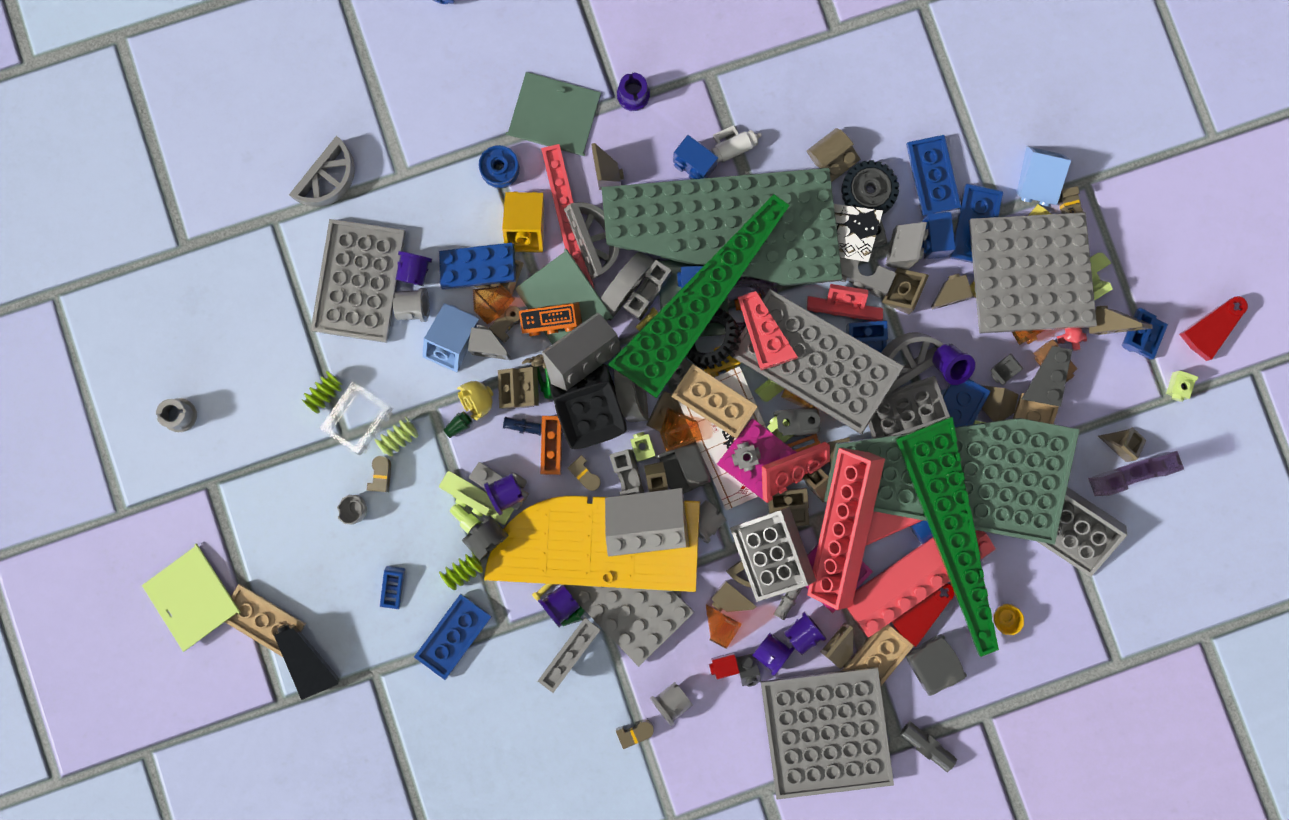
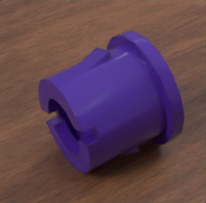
M636 72L624 75L617 89L619 104L629 111L643 109L650 99V89L646 79ZM630 84H636L641 87V91L637 93V98H634L633 94H629L625 90V87Z
M398 251L400 260L395 280L424 286L426 273L429 270L427 269L428 264L432 263V259Z
M947 344L942 345L935 351L932 358L933 365L951 385L964 383L972 376L975 370L976 362L974 358L968 353H963L953 344H949V346Z
M512 473L491 484L488 482L484 483L489 499L499 515L503 514V510L525 500L520 486Z
M561 585L554 592L547 594L548 597L544 600L541 598L538 600L559 628L562 626V621L568 620L570 615L580 608L564 585Z
M805 611L802 613V618L797 619L791 627L784 631L786 637L791 639L789 641L801 655L816 646L819 641L827 640L817 624Z
M769 633L752 656L772 671L771 675L774 676L795 648L793 646L789 648L773 634Z

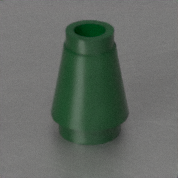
M462 411L457 413L443 430L449 438H452L470 428L473 422L469 415Z

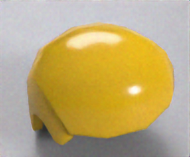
M1012 604L999 606L993 614L996 628L1004 635H1015L1024 626L1022 612Z

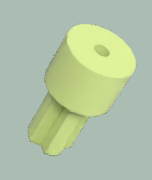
M459 504L451 507L450 513L460 522V527L467 534L477 524L480 526L481 522L472 513L468 514Z

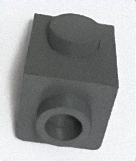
M1010 353L992 367L991 376L997 383L1000 382L1004 385L1010 378L1020 372L1023 367Z
M754 653L736 657L742 686L751 687L761 682L756 658L752 656Z

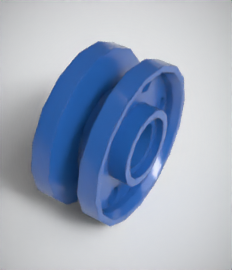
M501 145L489 147L482 153L479 159V170L483 180L494 188L510 186L519 175L520 166L516 154L508 147ZM497 164L504 165L501 170L494 169Z

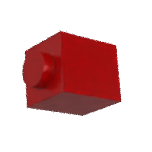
M734 653L711 658L712 663L709 664L711 675H715L717 679L739 674Z

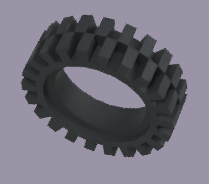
M721 308L716 311L709 323H719L724 326L726 333L722 345L713 352L701 353L697 351L694 343L686 355L695 365L707 369V366L710 369L715 368L714 364L721 367V361L728 363L727 357L730 355L733 358L735 354L732 351H738L739 349L736 343H741L739 325Z

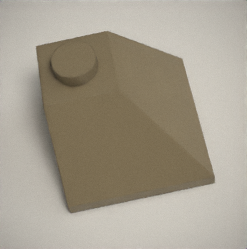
M592 143L599 190H601V187L620 186L621 180H624L623 169H619L618 163L596 143Z
M847 623L840 627L820 651L840 669L849 665L853 655L854 628Z

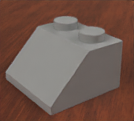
M477 325V328L471 327L468 351L472 355L510 360L511 356L487 326Z

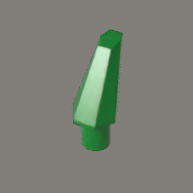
M580 606L579 609L570 615L568 620L562 621L561 625L566 626L582 621L581 616L585 610Z

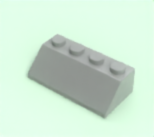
M596 313L545 349L542 355L551 384L568 390L619 353L621 347L617 333L600 313Z

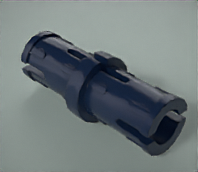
M505 416L503 428L520 431L519 433L521 434L526 432L541 436L542 424L529 422L524 418L519 420ZM515 424L529 426L531 428L516 426Z

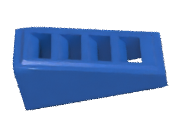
M386 566L384 569L380 607L400 608L405 568ZM388 582H395L398 585H391ZM387 590H394L397 593H390ZM385 598H396V601L385 600Z

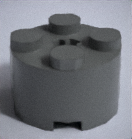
M491 515L485 518L480 526L477 524L462 539L463 543L479 561L489 555L500 542L502 543L509 536Z

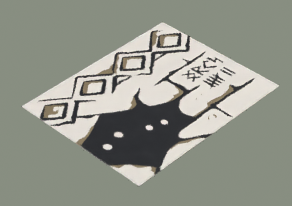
M834 204L840 258L869 262L883 211Z

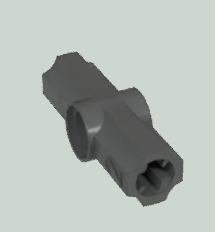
M910 721L903 727L900 735L910 744H913L916 750L927 759L934 761L946 772L955 766L957 761L955 756L945 750L928 733L925 734Z

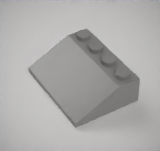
M932 376L897 388L887 394L868 424L872 438L907 434L950 417L936 377Z
M1067 487L1055 545L1043 542L1038 543L1092 577L1125 539L1127 527Z
M683 488L605 498V535L608 556L690 547Z
M790 507L730 528L756 602L808 586L816 581Z

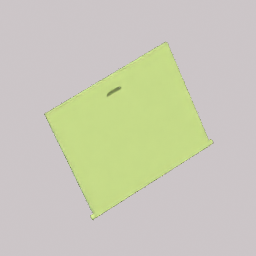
M197 543L195 547L142 585L183 652L236 613H241Z

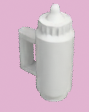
M734 125L713 134L717 145L711 150L718 157L717 163H723L753 149L758 144L757 140L762 134H755L752 130L738 134ZM731 134H734V137L727 139L723 142H720V139H723Z

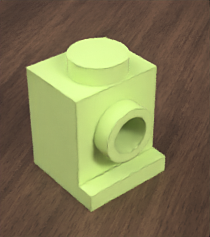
M1183 371L1173 372L1166 394L1172 396L1173 400L1180 402L1190 399L1198 376Z
M644 432L634 434V438L630 439L637 462L655 457L649 434L645 435ZM640 443H644L646 445L645 450L639 449Z

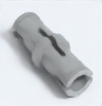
M802 588L786 592L784 596L782 595V600L774 615L785 620L791 607L795 606V600Z

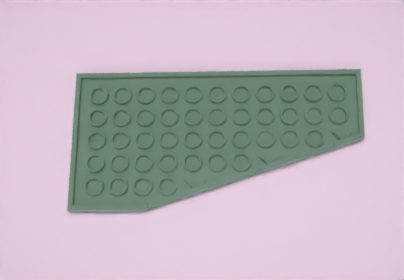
M829 168L601 187L607 245L704 266L774 194L790 206L741 276L769 281L782 286L842 281Z
M1023 418L955 427L957 447L961 457L960 462L962 472H964V482L968 492L969 506L971 507L975 530L1055 545L1080 429ZM902 435L835 443L824 502L827 503L839 448L865 451L885 458L874 511L927 521L895 439Z

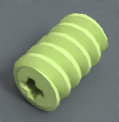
M406 416V423L399 420L400 427L393 425L394 432L387 429V437L380 434L381 441L376 438L374 439L384 454L393 456V450L396 452L400 450L399 445L402 447L406 446L405 440L409 443L412 442L411 435L415 438L418 437L416 428Z

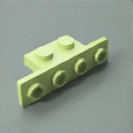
M450 471L446 473L439 485V488L456 498L455 502L462 507L470 506L473 508L472 512L480 517L483 514L485 516L491 515L503 525L507 523L514 511V508L509 507L503 510V514L499 515L492 505L487 492Z

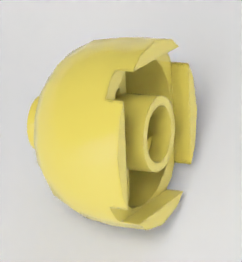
M470 381L457 387V389L461 390L458 392L460 402L466 412L471 411L473 415L470 417L472 419L478 420L489 413L493 402V392L489 386H485L478 381Z

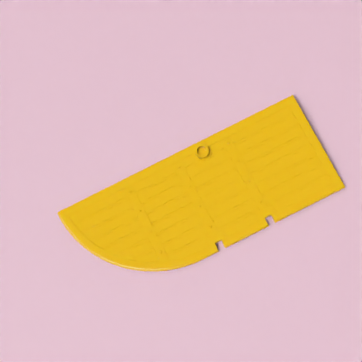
M559 496L537 502L516 515L504 527L509 536L502 543L500 542L489 554L484 580L696 592L700 501L684 500L690 547L620 556H608L605 535V498L607 497H593V504L588 503V496Z

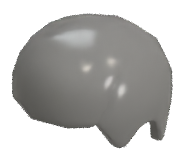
M348 495L342 498L337 506L339 511L338 519L344 524L361 522L367 513L365 500L358 495Z

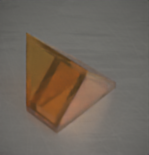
M502 285L473 289L474 312L486 324L499 318L515 300Z
M668 407L660 432L666 452L703 439L696 420Z
M706 604L710 632L709 640L727 649L741 627V622Z

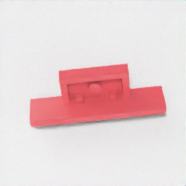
M830 284L827 299L811 296L807 298V310L869 321L883 320V308L866 306L868 290Z

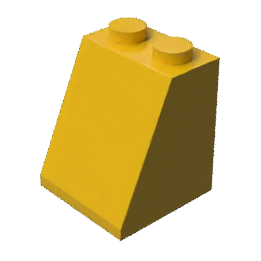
M505 192L502 226L504 243L514 244L515 252H543V193Z

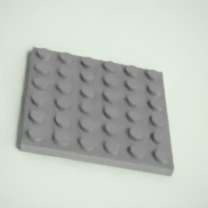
M1086 213L976 218L969 220L979 333L1097 326Z
M878 667L761 681L776 799L894 786Z

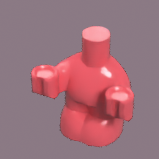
M1081 328L1065 329V334L1057 336V343L1064 344L1065 341L1072 343L1073 351L1080 350V342L1087 341L1086 333L1082 332Z

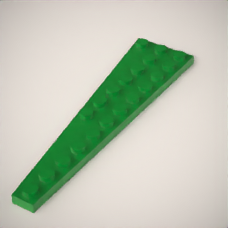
M773 194L608 365L657 398L790 205Z
M950 416L895 439L978 655L982 657L999 650L987 597L988 592L984 582V572L980 562L981 557L971 507L969 506L968 492L964 482V472H962L960 462L961 457L957 447L953 417Z

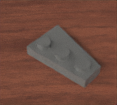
M1051 346L1021 399L1061 407L1072 349Z

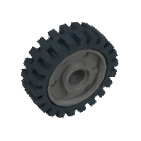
M869 160L868 162L862 161L860 164H856L848 171L842 183L841 193L845 206L882 210V215L889 211L899 194V182H897V176L893 174L894 171L889 169L888 165H882L880 161L874 162V160ZM866 186H872L874 193L867 192Z

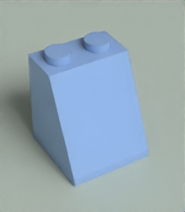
M1027 146L1017 194L1021 197V200L1026 202H1032V200L1040 201L1039 204L1048 207L1051 204L1057 205L1071 160L1064 154Z
M444 303L424 337L423 358L458 372L468 351L471 327L477 328L479 318L472 313L459 310L456 306Z

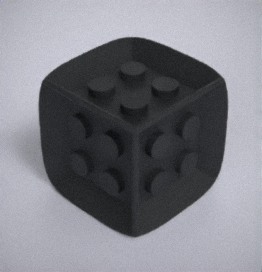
M602 364L568 390L561 389L550 383L556 413L571 449L593 446L616 438L627 431L626 421L621 412L615 386L606 364Z

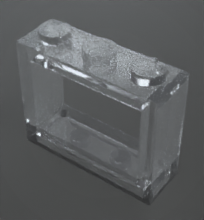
M352 381L319 429L355 454L362 455L371 447L369 443L373 437L377 438L381 433L382 428L380 427L382 424L390 420L394 408L358 383ZM361 393L382 409L355 446L333 429L357 394Z

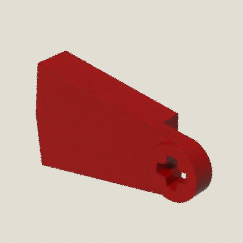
M1240 296L1233 297L1221 306L1216 307L1179 335L1204 360H1212L1240 318L1247 311V301ZM1233 303H1239V309L1234 310L1235 305Z
M945 584L891 622L896 631L914 647L919 644L947 604L953 599L954 590L950 584ZM941 588L948 589V591L946 592L948 594L947 597H940Z

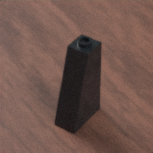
M284 624L277 628L278 631L275 632L274 637L301 700L339 684L338 676L295 624L291 626Z

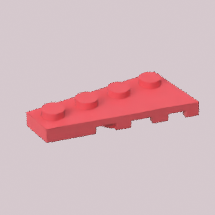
M754 291L739 296L738 300L760 370L798 359L795 351L790 346L758 293Z
M823 442L763 465V500L767 503L773 500L772 497L777 493L782 494L787 490L786 487L792 483L797 484L807 473L812 474L830 462V445Z

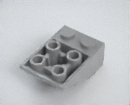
M927 222L897 225L893 229L885 266L909 270L915 263H918L919 259H922L924 253L922 242L926 240L928 235V229H926Z

